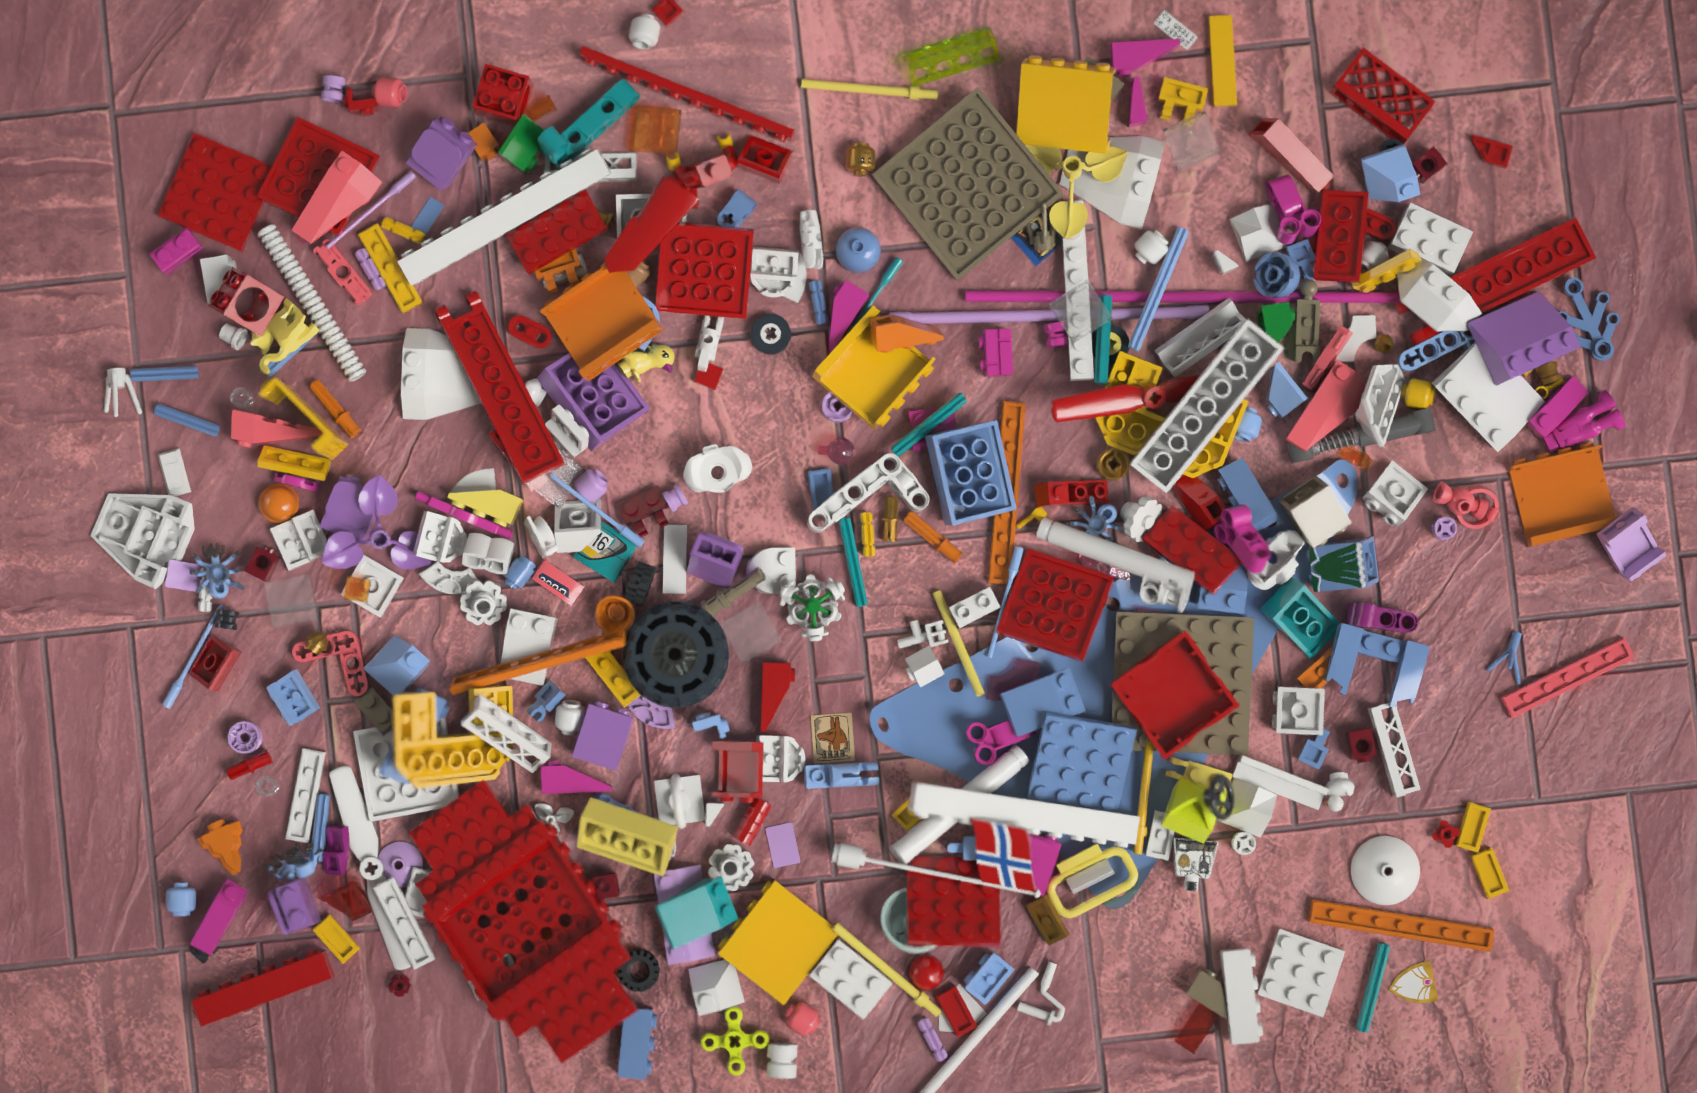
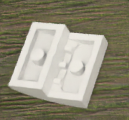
M314 510L270 528L272 537L288 572L323 556L327 540L322 528L319 527L320 524Z

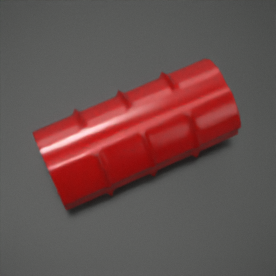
M753 798V802L748 806L733 837L751 846L772 805L760 798Z

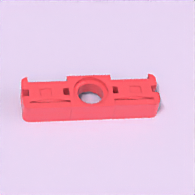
M324 240L321 246L314 248V254L319 253L318 257L326 265L329 273L342 288L344 287L355 301L354 303L360 305L372 295L371 290L335 245L328 249L326 245L330 240ZM341 266H346L349 269V274L345 278L337 276V269Z
M1342 325L1339 326L1338 331L1302 383L1304 387L1313 392L1317 389L1352 336V331Z

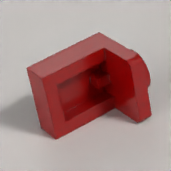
M346 88L347 95L343 96L345 108H349L351 114L372 116L374 112L379 111V105L376 103L375 98L355 100L353 89Z

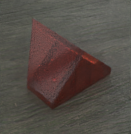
M359 879L318 897L321 901L347 915L351 921L373 912Z

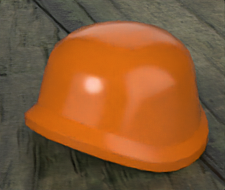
M286 484L270 485L260 494L258 501L259 509L267 520L273 523H285L294 518L298 511V494Z
M616 595L607 596L601 599L596 606V622L605 633L624 629L626 632L635 620V609L623 597Z

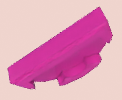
M278 472L275 473L273 480L318 492L319 484L316 482Z

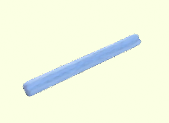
M1178 227L1130 339L1128 347L1131 350L1139 351L1188 236L1189 231L1185 228Z

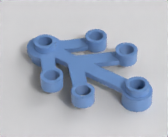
M1570 278L1564 283L1563 290L1567 296L1572 297L1582 320L1568 315L1565 311H1559V313L1565 316V320L1572 327L1590 334L1592 341L1579 337L1574 332L1581 347L1591 350V354L1596 360H1608L1614 353V346L1610 340L1615 326L1620 322V316L1615 312L1606 315V327L1601 336L1598 326L1605 306L1610 302V295L1607 292H1600L1595 296L1596 305L1591 316L1581 295L1583 290L1582 281L1578 278ZM1570 284L1575 285V292L1569 290ZM1600 295H1604L1606 297L1605 303H1601L1599 301ZM1610 316H1614L1616 318V322L1614 324L1609 322ZM1599 346H1603L1605 348L1604 354L1599 353Z

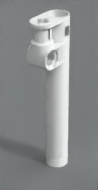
M1045 517L1042 519L1037 531V539L1045 542L1048 541V543L1143 577L1140 597L1145 603L1155 604L1158 602L1163 605L1167 603L1178 607L1179 612L1184 611L1189 599L1195 575L1194 572L1062 523L1054 522L1051 519Z
M1014 745L1008 750L1009 752H1005L961 790L992 794L1018 773L1021 768L1030 763L1025 753L1017 745ZM930 814L928 818L922 819L913 826L902 839L891 845L889 850L900 864L905 865L956 824L960 818L951 817L950 821L938 820L937 815Z

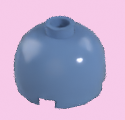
M862 227L851 228L845 231L839 237L836 244V257L840 265L853 273L869 271L878 263L881 255L880 242L877 236L870 230Z
M1266 253L1259 259L1254 271H1257L1254 284L1257 291L1263 296L1272 298L1287 297L1295 291L1300 281V269L1296 261L1283 253Z

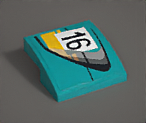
M601 521V533L581 551L576 552L573 558L615 583L637 546L622 534L620 535V532Z

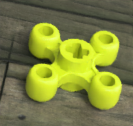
M732 1006L726 1009L724 1015L725 1020L728 1022V1031L724 1035H716L710 1032L705 1033L701 1038L700 1044L706 1051H713L719 1047L727 1049L730 1053L727 1069L730 1074L737 1076L744 1072L746 1066L742 1059V1050L746 1046H754L759 1049L765 1048L770 1038L764 1030H757L751 1034L744 1033L740 1028L743 1012L738 1006ZM731 1011L737 1012L738 1017L736 1019L730 1017L729 1013ZM731 1035H733V1037H735L736 1035L740 1037L739 1046H737L736 1044L732 1046L730 1044ZM762 1035L765 1041L759 1043L756 1041V1037ZM707 1038L713 1039L714 1044L708 1046L705 1040ZM737 1062L740 1064L741 1067L740 1069L735 1070L733 1069L732 1064Z

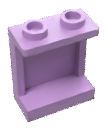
M1634 507L1597 533L1617 572L1628 581H1633L1640 577L1643 572L1666 556L1665 551L1657 546L1647 528L1646 523L1649 521L1646 516Z

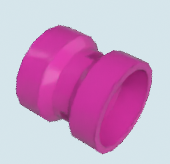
M1066 322L1044 325V331L1048 336L1046 341L1047 348L1068 346V337L1065 333L1067 330Z

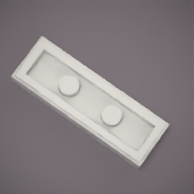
M687 525L664 526L663 594H686Z

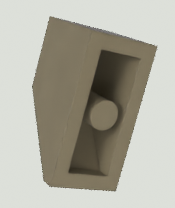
M1207 968L1204 972L1198 969L1184 992L1226 1019L1228 1012L1221 983L1216 980L1218 975Z

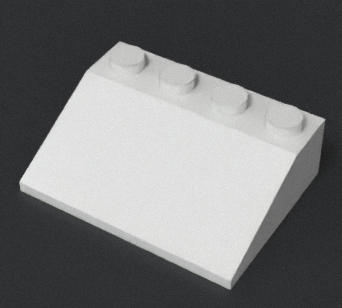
M1476 342L1432 382L1438 391L1497 452L1517 435L1528 420L1545 403L1543 398L1521 375L1496 386Z

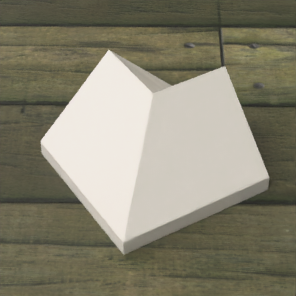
M1272 204L1253 208L1230 219L1245 262L1289 246L1279 242L1276 237L1280 222Z
M1234 778L1232 782L1235 798L1233 812L1227 820L1217 821L1261 838L1272 817L1277 795ZM1222 807L1221 813L1223 814L1226 811L1224 807Z

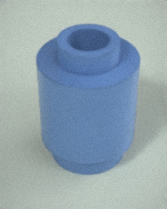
M521 555L508 568L507 574L503 575L506 578L504 583L514 590L517 587L522 589L534 573L533 569L536 565Z

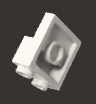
M1392 460L1362 499L1369 510L1381 513L1384 516L1383 520L1388 525L1399 527L1410 515L1428 488Z
M1278 687V691L1273 692V705H1277V714L1272 716V728H1276V733L1323 735L1325 689Z

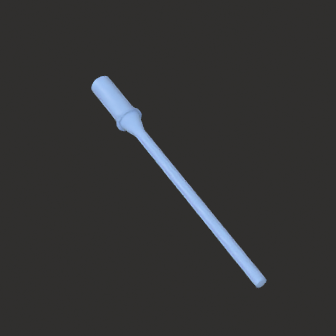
M553 473L549 476L614 525L620 532V535L622 534L639 548L643 545L645 540L627 526L617 523Z
M1020 547L1014 548L1008 568L1009 579L989 648L988 658H992L998 637L996 629L1005 609L1013 579L1019 572L1018 568L1024 550Z
M219 605L217 609H222L223 606ZM216 611L182 674L172 683L173 685L162 704L163 706L170 709L180 690L183 689V680L218 617Z

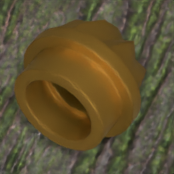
M314 632L307 636V642L304 645L306 648L317 655H321L322 651L327 650L328 639L323 632Z

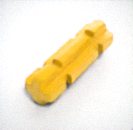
M385 217L382 221L381 227L383 229L392 230L393 233L406 239H412V241L421 244L425 239L424 232L417 229L414 230V228L398 221L395 222V220L389 217Z
M871 512L860 514L864 557L875 556Z

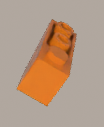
M892 314L870 318L872 345L877 352L888 353L897 348L910 349L920 344L933 345L937 341L944 340L943 334L937 327Z

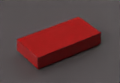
M956 985L935 996L957 1037L978 1027Z

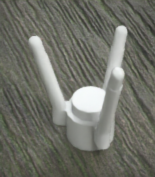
M125 368L108 369L107 377L105 378L104 412L108 413L112 389L114 417L118 416V389L124 388L126 383L137 413L141 414L142 410L134 391L130 374L126 375Z

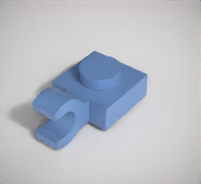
M1308 239L1286 247L1288 256L1294 259L1298 267L1301 268L1303 279L1314 280V271L1311 263L1315 262V256Z
M549 680L534 696L537 700L527 708L526 712L539 723L544 719L546 709L550 712L565 694L554 682Z
M1323 728V735H1316L1314 741L1307 739L1297 759L1319 770L1329 750L1323 745L1330 731Z

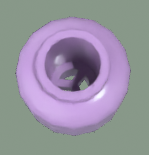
M588 469L575 480V491L591 503H594L608 490V480L598 469L595 471Z

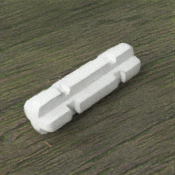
M202 567L200 572L208 571L210 569ZM207 575L200 576L202 577L200 585L207 579ZM209 583L199 592L201 601L198 602V610L201 612H210L212 609V603L210 602L212 597L208 593Z

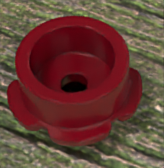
M396 974L391 977V982L388 984L391 993H394L397 997H403L405 993H409L411 984L409 982L410 979L406 975ZM398 983L402 984L401 988L398 987Z

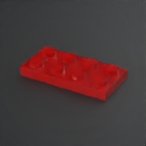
M585 189L508 233L507 237L526 272L530 275L607 231L608 228Z
M1323 190L1314 280L1360 283L1369 192Z
M1173 505L1142 537V541L1171 564L1194 572L1193 581L1212 596L1242 564L1234 552Z

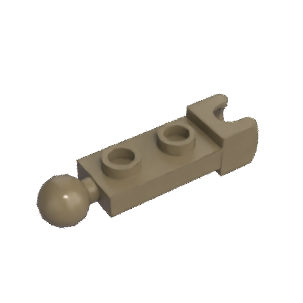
M1306 279L1300 284V292L1304 299H1296L1294 362H1301L1304 352L1310 354V361L1312 363H1316L1319 358L1320 300H1313L1318 287L1316 282L1311 279Z

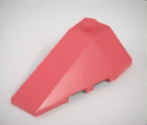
M341 151L292 228V232L310 244L331 230L335 224L350 216L361 205L364 206L368 203L381 186L382 181L360 162Z
M1336 360L1285 440L1305 452L1359 409L1361 396L1366 387L1358 373L1341 361Z
M237 410L232 411L231 439L237 441L239 446L250 448L251 444L263 445L320 438L324 434L319 428L301 424L294 425L279 419L270 420L261 415Z

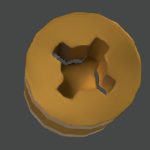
M1557 361L1535 368V372L1541 378L1539 381L1541 386L1563 378L1557 371Z

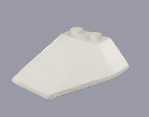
M1145 136L1108 138L1110 139V147L1120 148L1127 152L1121 173L1113 181L1100 182L1093 178L1092 171L1087 172L1082 169L1080 177L1074 180L1073 194L1117 223L1142 229L1165 142ZM1068 150L1067 157L1076 156L1081 162L1085 163V166L1089 167L1085 161L1088 152ZM1063 172L1059 185L1069 191L1070 179H1067Z
M407 328L402 352L401 401L403 419L429 420L482 404L447 335L431 329Z
M108 494L90 536L136 581L156 589L166 581L169 560L181 561L195 530L192 504L172 495Z

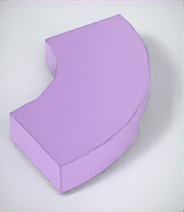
M642 695L628 705L630 711L647 725L661 729L676 728L672 707L658 705Z

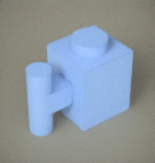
M963 836V843H948L947 850L951 853H963V860H976V836Z

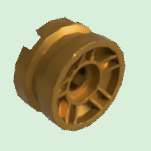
M1117 448L1105 450L1097 460L1099 475L1108 481H1117L1123 478L1130 467L1127 454ZM1112 460L1117 462V468L1111 469L1108 465Z

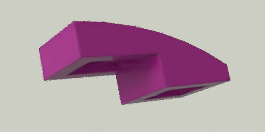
M330 825L325 827L328 850L322 852L325 874L342 876L345 875L349 857L348 826Z

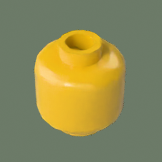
M1412 378L1408 385L1403 384L1401 398H1405V405L1407 407L1423 410L1427 409L1429 405L1433 406L1436 388H1433L1432 382Z

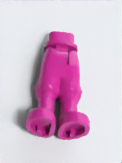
M1606 389L1598 394V401L1590 407L1579 408L1576 413L1563 420L1543 438L1550 452L1558 448L1561 450L1564 447L1572 446L1589 438H1595L1602 430L1613 427L1616 430L1624 429L1626 424L1618 409L1597 421H1592L1595 416L1616 407V403Z

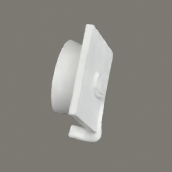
M530 516L526 517L523 524L541 559L558 551L559 548L556 545L555 537L546 521L541 516H538L534 521H532Z

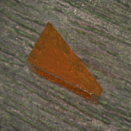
M550 95L528 108L526 113L533 122H536L557 111Z
M1347 446L1343 447L1338 453L1340 458L1364 472L1367 471L1373 461L1368 454L1351 446L1349 448Z

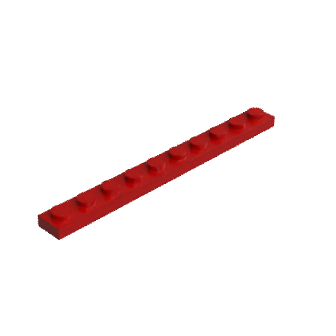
M582 46L580 50V58L588 66L595 67L598 65L604 67L606 73L614 76L619 73L626 76L625 80L631 83L638 84L639 81L646 84V88L651 91L659 92V90L667 92V96L674 100L680 101V98L689 101L688 104L694 108H707L710 110L709 113L722 118L725 115L730 117V121L737 125L743 126L745 123L752 126V130L757 133L764 134L768 132L773 134V138L777 141L785 143L788 140L792 142L795 134L792 128L585 46Z

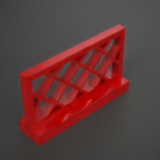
M1364 47L1329 91L1330 94L1386 136L1398 139L1402 144L1409 139L1436 102ZM1362 56L1367 58L1371 62V68L1360 69L1359 59ZM1384 71L1387 73L1390 82L1379 83L1377 72ZM1372 73L1374 84L1363 85L1361 74ZM1357 74L1359 85L1351 86L1344 81L1347 75ZM1403 85L1407 88L1408 96L1397 97L1395 86ZM1391 86L1392 97L1381 98L1380 87ZM1375 88L1377 99H1368L1365 96L1364 89ZM1413 99H1421L1428 105L1424 110H1415ZM1409 100L1411 111L1400 112L1398 101ZM1393 102L1395 113L1384 111L1382 103ZM1400 116H1412L1413 125L1410 129L1401 123Z

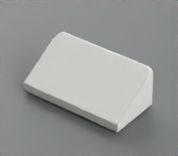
M1105 859L1068 877L1066 881L1072 893L1075 894L1115 873L1108 859Z

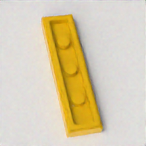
M1232 15L1209 16L1213 107L1237 106Z
M376 223L359 233L358 236L402 313L404 314L422 304V299L414 285H410L397 262L399 261L379 224Z

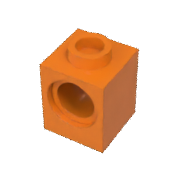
M484 122L468 132L473 141L478 144L474 150L482 161L485 159L487 161L492 160L499 154L498 151L501 147Z

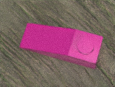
M1180 39L1112 42L1110 53L1111 67L1116 68L1114 74H1117L1118 77L1131 76V73L1137 72L1177 49L1181 43Z
M848 280L844 284L839 283L833 292L835 298L832 311L829 353L841 342L869 298L868 293Z
M1574 375L1571 376L1545 400V403L1525 425L1536 438H1545L1589 392Z
M546 761V766H541L542 794L613 791V786L567 765H560V761Z
M227 879L214 899L190 945L211 956L247 899V890Z

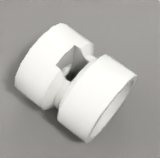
M768 1043L767 1057L771 1061L767 1063V1077L796 1078L797 1064L793 1062V1059L797 1058L798 1044Z

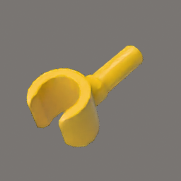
M1557 380L1545 387L1539 386L1535 391L1543 389L1545 396L1542 398L1545 399L1548 393L1562 385L1564 380Z
M1037 507L1027 518L1017 523L1016 526L1020 529L1034 518L1041 522L1048 513L1042 507Z

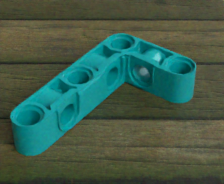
M625 79L620 80L561 134L553 126L547 128L538 138L542 153L558 170H561V164L570 159H575L634 106L641 95ZM606 106L614 107L611 113L603 112ZM573 136L581 137L577 143L569 142Z

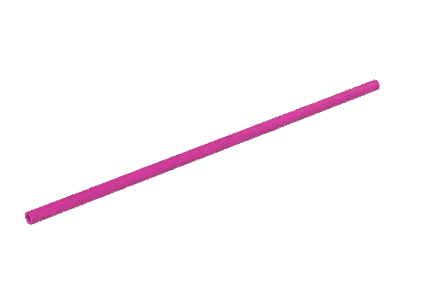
M965 290V302H1066L1065 291ZM1089 291V302H1098L1099 296L1104 294L1112 296V302H1146L1151 291ZM1164 291L1160 302L1222 303L1229 298L1233 303H1296V299H1304V296L1300 291H1293L1283 298L1263 296L1259 291ZM1317 291L1313 296V300H1320V303H1398L1399 292Z

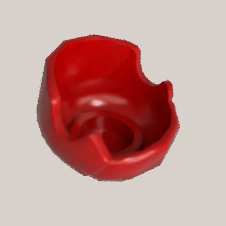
M928 954L916 957L908 971L911 984L921 991H929L936 988L944 976L942 962L935 956Z

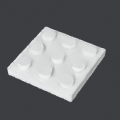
M1278 929L1257 995L1324 1017L1345 951Z

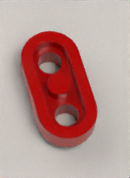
M1368 208L1365 234L1381 241L1389 240L1396 232L1395 222L1391 218ZM1380 226H1385L1387 228V232L1382 233L1380 231Z
M515 316L508 324L509 332L513 337L537 349H545L552 342V333L547 327L525 316ZM519 324L525 326L522 332H518L516 329ZM544 334L545 340L539 342L537 341V336Z

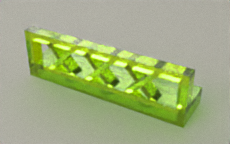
M990 27L903 53L913 86H919L1000 60L996 39ZM992 47L994 55L980 56L983 49ZM968 54L972 56L968 63L962 64L958 62L962 55ZM947 61L950 63L945 70L936 69L940 62ZM920 68L928 69L925 76L916 78L914 70Z

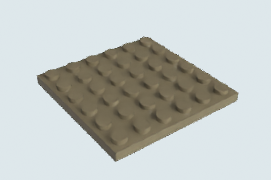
M978 87L872 174L957 281L1040 215L1043 203H1046L1047 209L1064 195L1063 191Z
M1116 611L1113 679L1181 630H1186L1206 657L1212 671L1224 682L1240 705L1216 724L1202 730L1191 742L1177 752L1248 755L1254 617ZM1112 690L1111 723L1135 726L1137 731L1132 750L1144 751L1147 737Z

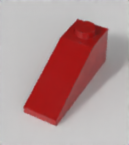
M763 663L761 732L767 731L790 688V682H795V668H791V663Z

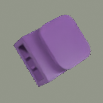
M441 116L433 120L429 128L422 133L413 147L412 154L406 164L439 190L443 191L452 185L478 144L473 141V138L468 133L462 132L455 127L452 120Z
M347 474L346 478L340 476L338 482L334 485L319 527L333 533L338 531L350 532L354 535L356 542L367 540L375 522V514L366 515L361 511L358 499L364 485L359 483V478Z
M699 533L690 555L687 574L727 589L732 585L744 549L737 543L711 533Z
M596 701L595 705L589 704L572 757L617 771L627 745L634 718L630 717L631 712L618 708L617 712L608 710L609 705Z
M306 878L268 892L272 908L284 935L322 921Z

